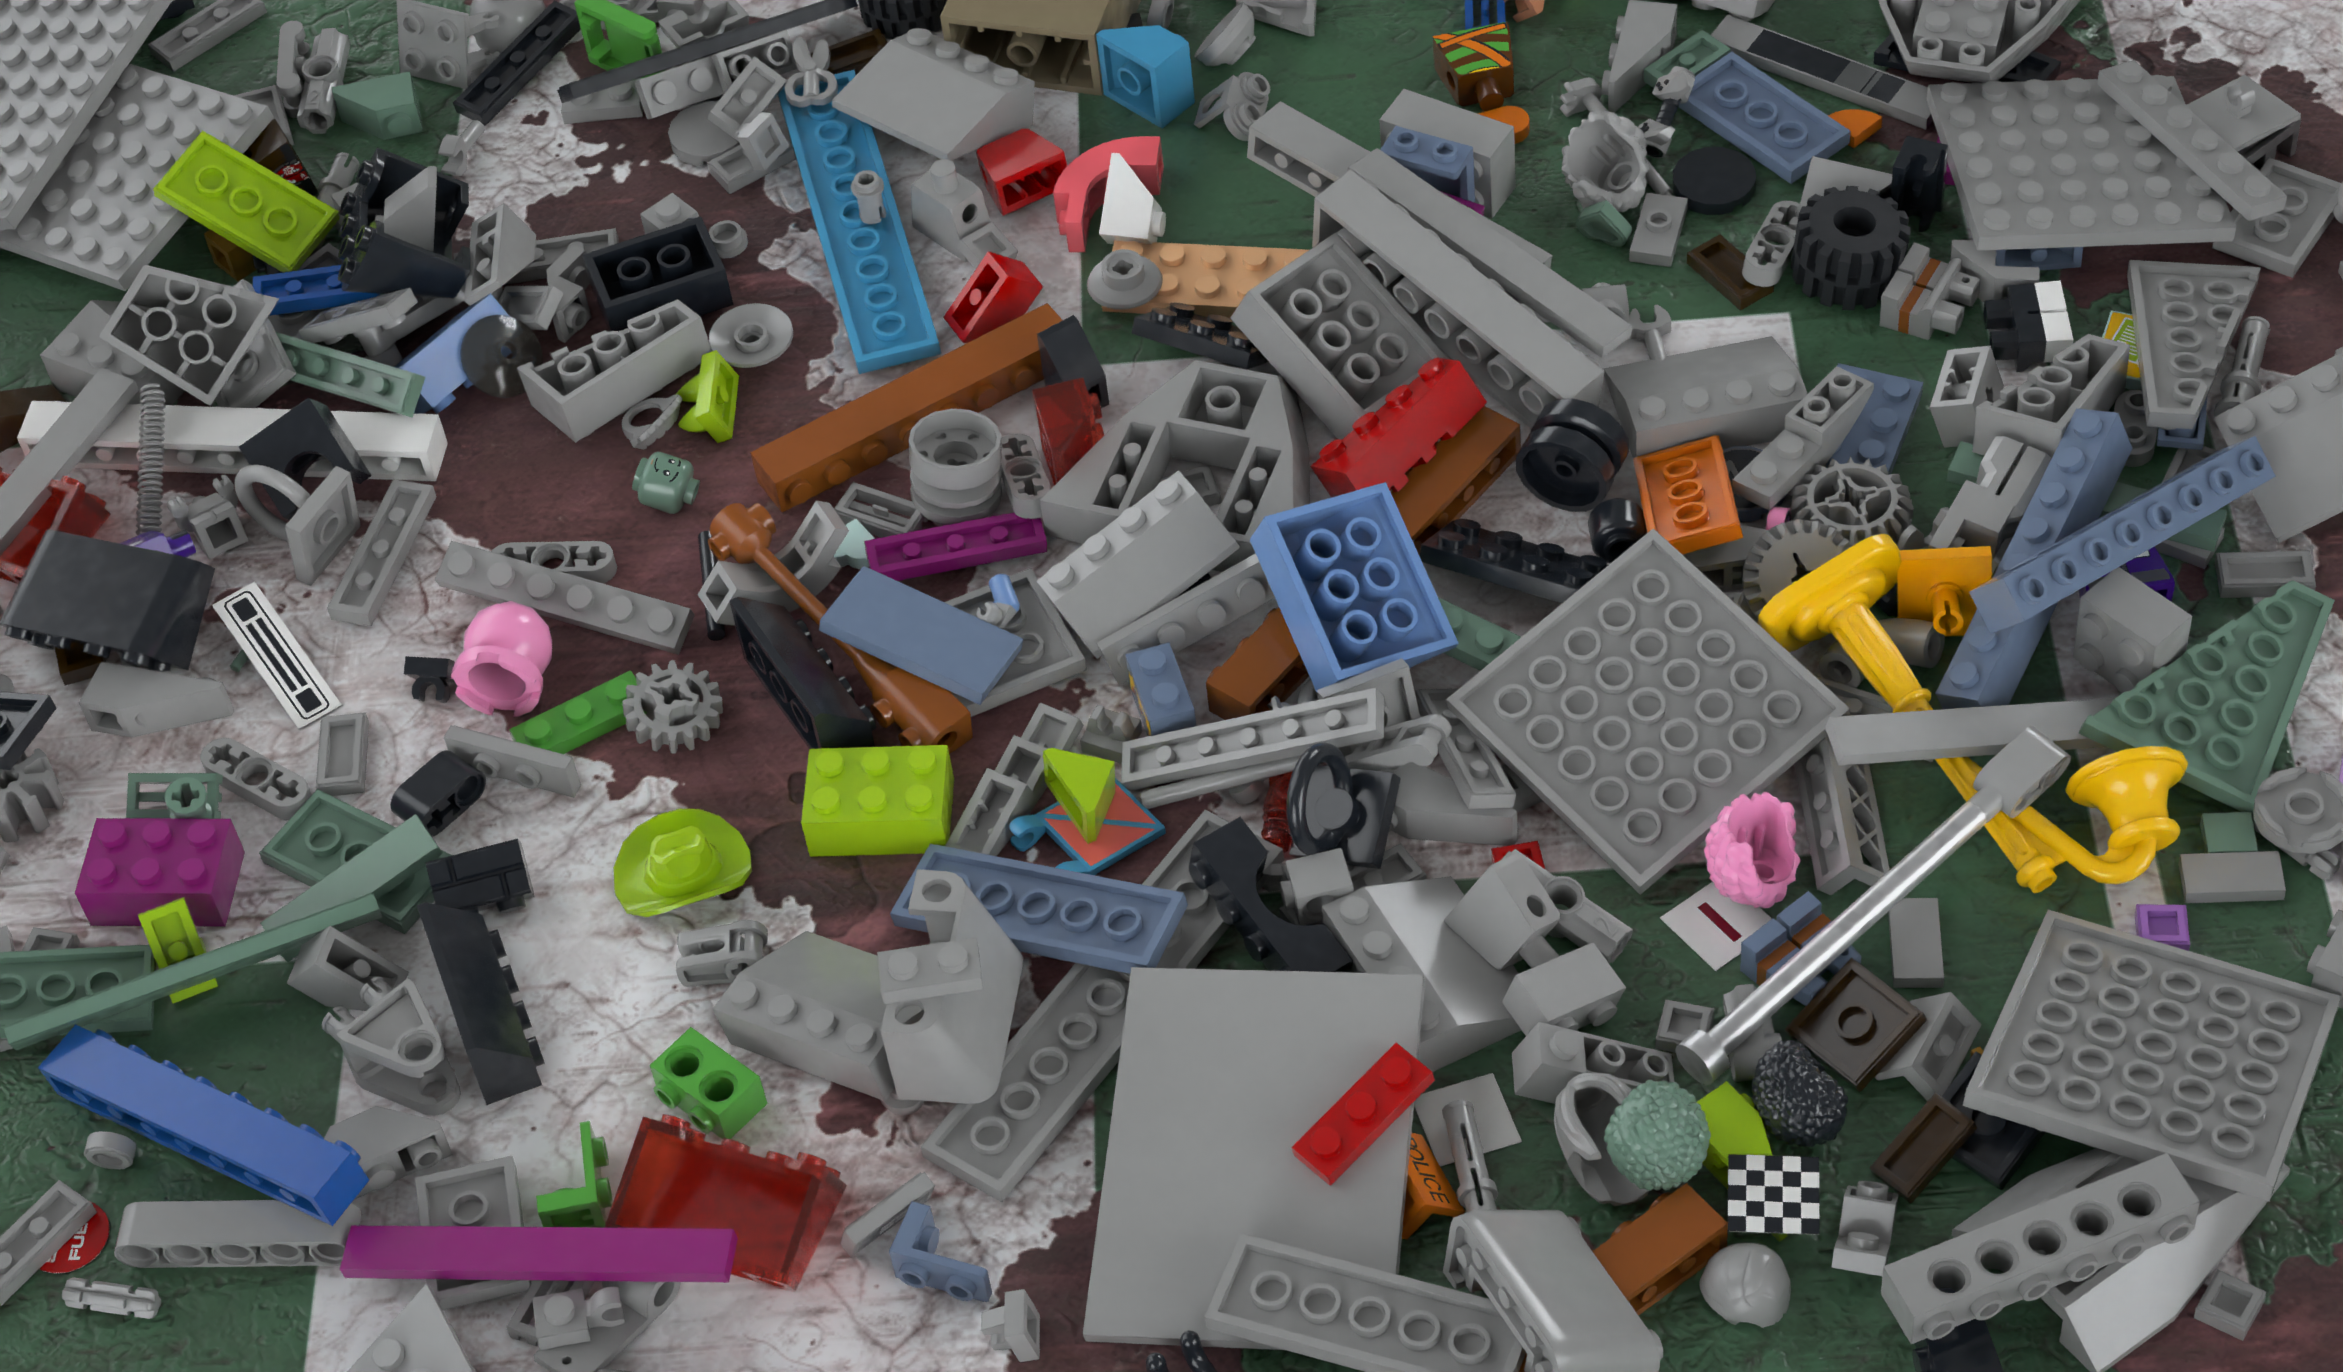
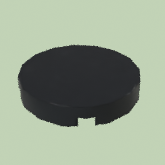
M1724 147L1697 149L1682 157L1673 170L1674 195L1676 197L1688 198V209L1705 215H1724L1733 212V207L1741 203L1743 207L1750 202L1756 191V169L1749 158L1736 150Z

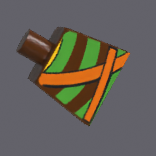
M1508 22L1433 36L1435 71L1457 105L1467 106L1479 103L1483 111H1489L1501 107L1504 103V98L1511 97L1514 94V68Z

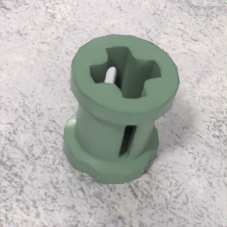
M190 777L180 778L172 782L166 789L164 798L167 808L171 811L170 818L212 819V810L209 803H207V792L205 786L199 780Z

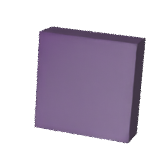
M2136 904V936L2189 951L2190 938L2186 905Z

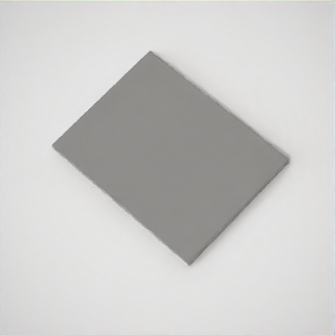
M1131 967L1083 1327V1337L1086 1342L1180 1346L1181 1335L1185 1331L1190 1330L1195 1331L1199 1335L1202 1347L1283 1350L1206 1328L1204 1316L1240 1233L1399 1274L1414 1102L1331 1186L1297 1159L1291 1147L1395 1043H1398L1418 1060L1425 992L1423 974Z

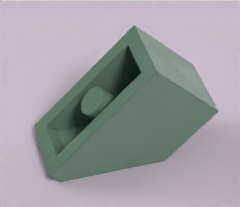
M410 71L332 87V93L341 121L383 140L423 132L419 99Z

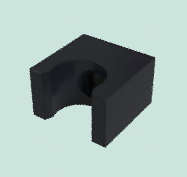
M307 398L239 446L249 465H263L278 470L301 486L308 468L313 463L322 459H328L333 469L335 466H338L350 472L352 481L361 484L372 476L328 406L311 398ZM262 483L283 518L290 520L295 515L298 507L284 494Z

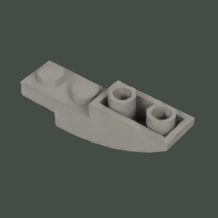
M787 30L634 81L647 120L724 94L754 56L779 75L798 69L794 62L793 46Z
M1836 366L1785 415V429L1732 479L1733 493L1767 510H1771L1786 494L1792 496L1793 492H1795V486L1803 484L1805 474H1813L1816 464L1824 467L1839 448L1874 390V383Z

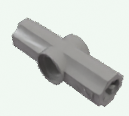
M336 28L322 29V32L315 36L311 56L302 65L305 83L297 120L300 127L306 128L312 134L326 133V130L333 126L337 106L332 93V87L344 85L343 78L350 50V40L348 35L340 33Z
M1516 849L1512 852L1509 851L1502 859L1511 856L1519 851H1517ZM1523 855L1554 905L1562 904L1569 908L1567 910L1558 909L1560 921L1548 935L1558 938L1566 937L1579 947L1594 942L1607 962L1613 963L1623 952L1624 947L1632 936L1633 929L1586 898L1583 887L1576 880L1566 876L1555 877Z

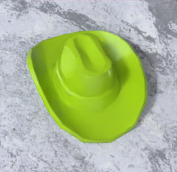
M676 809L658 814L638 825L623 841L613 867L615 896L627 914L650 917L729 892L742 886L752 872L750 849L740 832L719 815L701 809Z

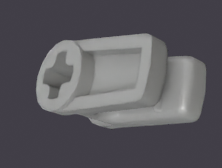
M739 920L731 924L679 933L677 945L682 958H679L676 963L678 979L683 986L732 983L737 975L747 968V965L751 966L764 957L763 947L768 942V929L758 921Z

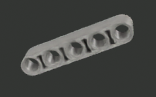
M278 1200L134 1202L126 1205L124 1208L114 1255L123 1264L138 1268L341 1265L351 1225H360L362 1213L358 1206L351 1203L336 1223L331 1226Z

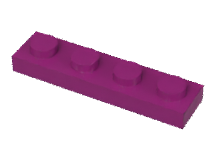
M1014 512L864 541L869 568L896 581L1048 552L1047 539L1041 518L1026 519L1017 516Z

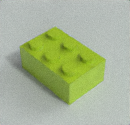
M948 745L809 749L801 820L809 856L924 854L930 844L945 846L950 838L954 775Z

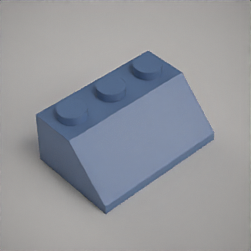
M491 293L462 310L394 366L395 368L425 377L414 411L415 414L425 413L430 409H433L438 414L456 399L452 392L457 387L463 384L467 389L486 374L482 367L488 361L493 359L497 364L516 349L511 342L523 332Z

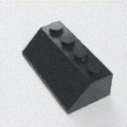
M735 597L729 600L745 661L809 749L875 747L872 731L876 729V723L866 705L863 704L859 707L856 704L853 690L847 679L843 675L837 678L833 673V665L826 651L822 647L816 649L813 646L811 634L802 619L795 621L785 606L742 597Z
M428 902L417 905L466 1053L486 1105L541 1086L542 1083L536 1067L545 1064L536 1037L526 1039L523 1030L531 1028L532 1025L523 1000L513 1003L510 995L519 992V988L510 964L503 967L500 966L498 959L507 956L498 929L488 932L483 915Z

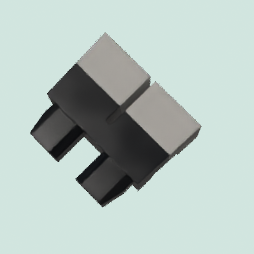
M2061 280L2009 285L2007 299L1984 301L1983 320L1985 329L2008 328L2005 331L1990 332L1989 346H1991L1995 361L2014 360L2016 372H2022L2031 363L2050 362L2052 365L2053 356L2073 344V335L2068 312H2066L2067 308Z

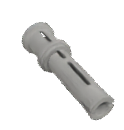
M2250 316L2242 322V331L2235 352L2232 370L2222 379L2220 387L2222 400L2215 406L2214 417L2261 393L2262 386L2257 377L2267 337L2270 333V329H2268L2270 328V323L2266 319L2259 316Z

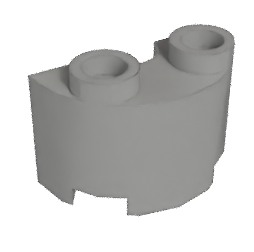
M703 0L701 9L694 15H686L681 10L659 20L658 23L663 33L679 48L749 25V14L736 0Z

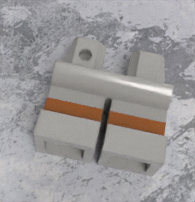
M1914 242L1904 261L1899 266V271H1896L1881 296L1879 326L1926 340L1930 339L1935 329L1956 335L1964 318L1965 307L1951 302L1956 301L1973 306L1979 295L1980 278L1961 273L1962 259L1954 258L1948 264L1930 258V248Z

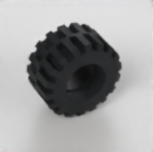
M858 0L861 18H863L867 28H872V30L879 28L882 34H886V38L894 39L907 34L909 30L915 28H922L933 32L941 29L940 15L947 0Z

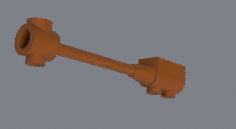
M733 503L723 508L714 517L710 525L712 537L708 539V545L717 559L725 561L732 556L739 564L756 562L819 626L820 619L828 609L768 549L772 541V535L776 533V525L769 512L759 503H755L748 509L741 503ZM829 636L853 660L854 666L871 691L872 699L875 703L870 706V709L876 721L884 728L889 727L895 722L902 729L903 732L898 735L902 746L948 745L950 754L973 738L970 711L950 691Z

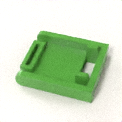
M577 0L574 2L590 63L608 71L662 53L659 37L656 34L655 22L607 0ZM601 21L605 23L609 41L604 39Z

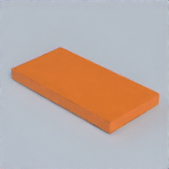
M1719 435L1633 458L1647 533L1654 528L1681 554L1744 538Z

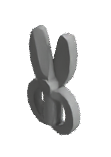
M796 36L792 50L794 62L800 72L792 75L787 80L785 85L786 98L791 105L799 108L809 105H826L838 93L837 80L830 71H827L831 57L828 43L824 39L818 40L811 57L805 40ZM819 81H824L828 83V88L820 94ZM798 85H803V96L795 94Z

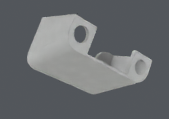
M917 869L908 907L909 915L925 917L930 944L977 937L983 990L886 1004L881 1035L897 1098L964 1104L981 1103L992 1097L999 1086L1023 969V956L961 877L947 871ZM915 1005L924 1010L923 1017L913 1024H903L896 1019L898 1012L907 1006Z

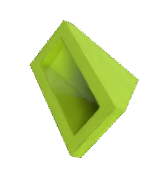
M1055 748L1044 750V782L1087 844L1096 841L1115 794V762Z

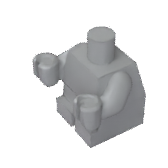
M221 475V481L217 478L213 480V487L218 493L215 492L207 497L197 496L193 499L191 505H187L179 496L175 498L177 502L173 503L172 500H169L167 503V508L175 517L178 527L181 530L195 533L201 549L209 560L230 548L232 549L249 541L235 510L238 498L234 491V484L226 475Z

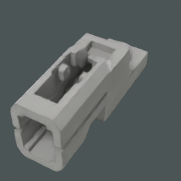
M1995 436L1980 463L1976 483L1968 480L1965 481L1929 543L1928 549L1991 546L1993 559L2003 541L2014 536L2052 458L2047 453L2028 446L2019 463L2015 466L2013 464L2023 448V443L2006 436Z

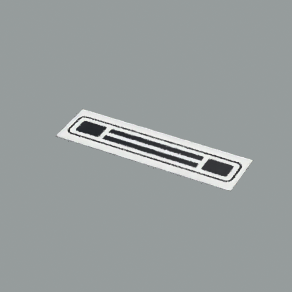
M255 581L212 605L298 729L342 706Z

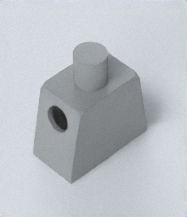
M949 159L935 161L931 165L930 170L914 181L911 186L913 228L964 262H968L958 250L961 239L991 222L981 189L956 172L954 162Z
M1520 852L1490 865L1444 919L1452 930L1498 970H1504L1523 959L1533 968L1559 957L1545 940V937L1560 921V913Z

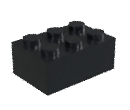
M701 216L582 255L592 292L609 331L619 332L628 328V320L677 299L699 316L734 305L726 270Z

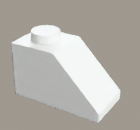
M1111 153L1099 235L1107 244H1114V240L1135 241L1144 244L1157 242V238L1163 237L1165 232V212H1162L1160 205L1120 153Z

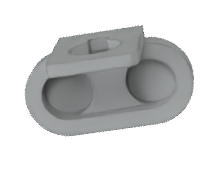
M1243 72L1237 77L1231 76L1201 99L1194 125L1200 129L1224 111V122L1231 134L1239 140L1248 141L1249 126L1266 112L1269 100L1268 94L1270 93L1269 82L1263 75L1258 73ZM1218 97H1221L1219 100L1216 101V103L1214 104V106L1208 111V108H1209L1210 105L1213 103V101L1216 100Z

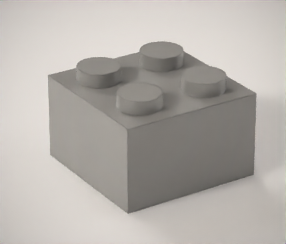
M2118 567L2081 596L2073 657L2085 669L2094 671L2113 684L2120 693L2130 691L2138 682L2162 666H2168L2184 654L2187 650L2192 615Z

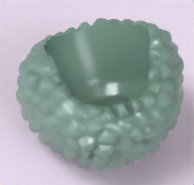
M1649 1079L1645 1083L1639 1084L1637 1088L1632 1089L1628 1097H1625L1622 1101V1104L1615 1108V1114L1610 1117V1123L1605 1129L1604 1141L1607 1143L1606 1149L1612 1157L1614 1166L1618 1168V1172L1625 1175L1639 1189H1654L1658 1191L1663 1188L1664 1190H1670L1672 1187L1680 1186L1682 1182L1687 1183L1701 1169L1702 1162L1707 1157V1149L1711 1137L1704 1111L1701 1110V1105L1696 1103V1098L1693 1094H1689L1686 1089L1679 1088L1677 1082L1669 1083L1666 1080L1658 1082Z

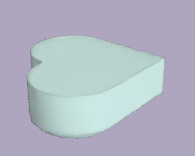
M854 519L846 524L849 532L834 554V557L841 567L850 565L853 568L861 569L863 566L869 567L864 541L875 538L857 519Z

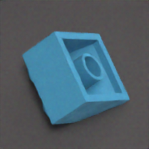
M1160 25L1106 29L1096 34L1105 96L1160 128H1164L1195 103L1189 42L1182 36L1174 34Z

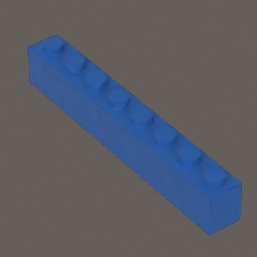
M75 1024L38 1067L59 1096L331 1226L336 1223L369 1182V1178L358 1163L361 1159L360 1155L347 1143L337 1140L335 1144L326 1141L315 1129L306 1124H301L298 1128L290 1124L274 1109L266 1108L264 1111L257 1109L249 1100L237 1092L233 1091L227 1095L219 1091L211 1081L202 1076H197L195 1079L186 1076L179 1067L168 1060H163L160 1064L152 1060L146 1052L131 1044L128 1048L119 1045L112 1036L103 1030L97 1029L93 1033Z

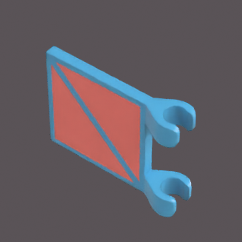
M1116 778L1115 794L1096 841L1087 844L1058 801L1035 815L1017 817L1009 825L1010 831L1014 834L1010 838V842L1017 850H1028L1046 832L1073 860L1063 862L1055 868L1096 875L1166 834L1165 826L1144 808Z

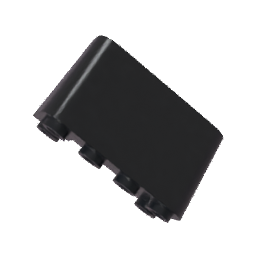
M377 147L371 160L365 159L362 162L356 177L358 185L354 193L348 191L345 194L339 210V214L344 216L339 229V236L343 237V242L338 253V258L343 260L338 274V281L342 282V290L347 292L387 294L410 287L414 296L454 299L471 271L469 248L462 246L455 260H452V236L469 206V184L437 171L433 252L384 233V223L376 220V215H384L385 199L427 167Z
M46 530L0 620V625L6 627L5 636L28 641L27 644L40 648L54 650V647L70 650L71 644L77 643L84 645L82 652L99 657L109 658L111 651L123 653L121 660L141 665L147 670L170 671L171 667L189 670L215 568L174 554L55 530Z

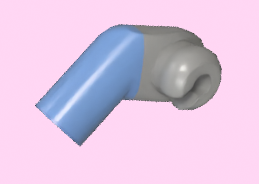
M997 574L989 580V588L994 602H985L984 604L987 609L984 611L979 607L976 616L981 620L1004 629L1019 611L1020 605L1010 577L1006 574Z

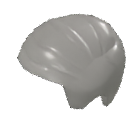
M1743 1242L1732 1244L1719 1250L1708 1260L1699 1281L1700 1290L1705 1301L1726 1321L1734 1325L1739 1322H1747L1764 1328L1774 1325L1782 1319L1783 1314L1789 1308L1791 1282L1783 1260L1774 1250L1759 1243Z

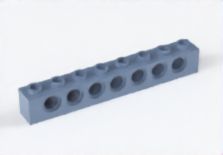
M2256 436L2250 437L2213 453L1971 590L1969 593L1990 634L2016 625L2276 477Z

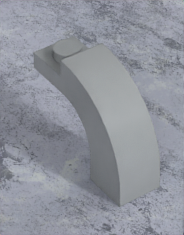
M815 501L792 540L775 556L816 596L832 581L841 569L834 554L849 530L830 503ZM718 560L697 594L714 621L726 625H735L729 600L735 597L785 606L788 612L800 607L757 563L739 564Z

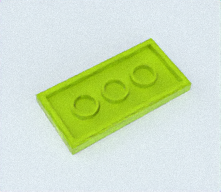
M203 130L153 188L155 197L282 273L297 271L340 219L338 210Z

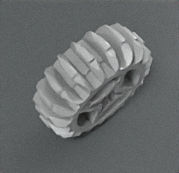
M1851 456L1845 464H1839L1832 458L1828 468L1816 464L1814 473L1805 474L1803 484L1795 486V492L1792 494V504L1790 505L1792 521L1798 519L1819 521L1826 526L1835 528L1840 535L1850 541L1851 547L1870 536L1878 534H1888L1897 545L1902 533L1911 525L1914 509L1908 486L1902 485L1899 474L1889 475L1886 464L1877 468L1872 467L1869 458L1863 464L1854 463Z

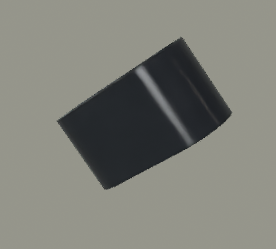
M442 751L397 788L391 799V811L403 821L416 814L431 836H436L481 797L486 786V777L482 772L452 751Z

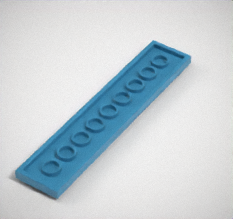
M854 70L834 74L837 80L838 93L856 76ZM819 81L821 94L828 88V83L824 81ZM803 85L797 86L795 90L796 95L803 96ZM784 86L778 94L780 106L793 145L794 154L858 373L862 374L940 355L941 350L872 126L833 108L832 101L826 105H809L801 108L793 106L786 98ZM865 170L874 171L884 182V190L881 194L886 217H880L882 221L876 224H866L861 221L857 197L851 191V183L855 175Z

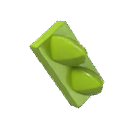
M717 350L702 355L700 373L686 382L676 394L682 397V401L696 402V405L682 417L678 423L679 427L689 432L707 431L717 443L731 439L733 436L739 375Z

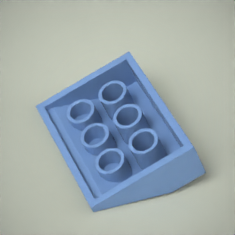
M1386 482L1265 516L1250 538V542L1315 690L1401 658L1411 668L1449 651L1459 644Z

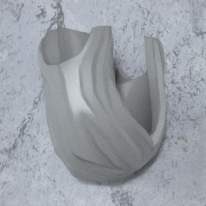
M1586 1072L1568 1081L1567 1086L1556 1097L1554 1125L1557 1140L1572 1174L1592 1198L1600 1204L1611 1203L1613 1206L1630 1205L1645 1198L1650 1190L1639 1189L1625 1175L1618 1172V1168L1612 1162V1157L1607 1152V1143L1604 1141L1605 1129L1610 1123V1117L1615 1114V1108L1622 1104V1101L1625 1097H1628L1632 1089L1611 1074Z

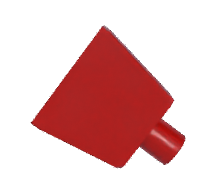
M1028 128L1020 129L978 148L976 152L984 185L1003 216L1053 194L1059 176L1067 167L1064 151Z

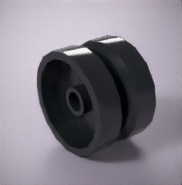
M1557 399L1546 404L1536 419L1529 436L1516 456V472L1523 485L1536 498L1550 506L1569 512H1587L1602 503L1614 482V477L1629 453V439L1619 422L1610 413L1598 406L1578 399Z

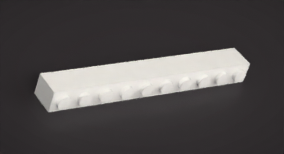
M31 402L17 436L25 457L72 402ZM127 404L74 468L140 471L138 469L140 464L138 462L140 458L138 446L141 445L139 443V433L141 432L139 430L141 426L139 414L141 413L140 407L142 405ZM165 405L166 408L163 409L165 415L162 416L165 418V421L162 422L165 425L162 429L165 433L161 435L165 438L162 441L164 447L161 448L164 451L162 454L164 459L161 461L164 466L161 469L164 472L237 474L242 468L249 466L239 446L289 412L290 409ZM331 411L372 476L368 479L437 480L448 445L438 414L419 413L414 414L413 418L398 413ZM322 459L313 463L306 471L304 477H327L333 470V466L328 459Z

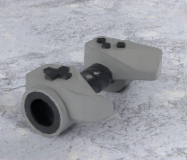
M1673 67L1669 74L1659 77L1652 94L1663 101L1655 121L1648 119L1638 126L1645 135L1647 156L1660 159L1664 158L1672 140L1671 137L1675 131L1671 124L1678 110L1677 108L1680 104L1688 101L1694 87L1695 75L1684 67Z

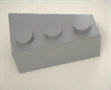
M144 264L98 337L207 405L212 406L259 334L279 298Z
M91 300L40 354L54 387L58 391L74 397L78 396L101 367L135 380L139 391L128 404H140L142 400L140 398L142 394L140 388L149 383L161 384L160 387H149L145 391L151 389L163 390L166 393L163 397L166 399L162 403L164 405H173L185 391L98 337L121 301Z

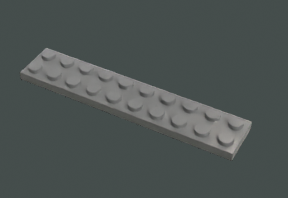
M1207 810L1203 811L1142 884L1183 892L1188 903V907L1156 968L1195 969L1230 927L1221 918L1213 897L1206 889H1200L1194 883L1189 873L1193 843L1229 823V821ZM1255 835L1268 851L1264 871L1269 864H1280L1284 861L1282 848ZM1264 874L1256 884L1257 892L1263 887L1267 879ZM1075 963L1008 1042L996 1093L981 1103H957L921 1145L923 1158L1003 1202L1118 1063L1130 974Z

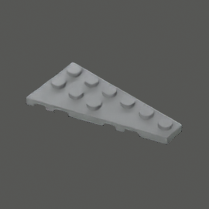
M2129 260L2127 279L2147 427H2159L2165 430L2176 428L2193 429L2257 286L2261 267Z

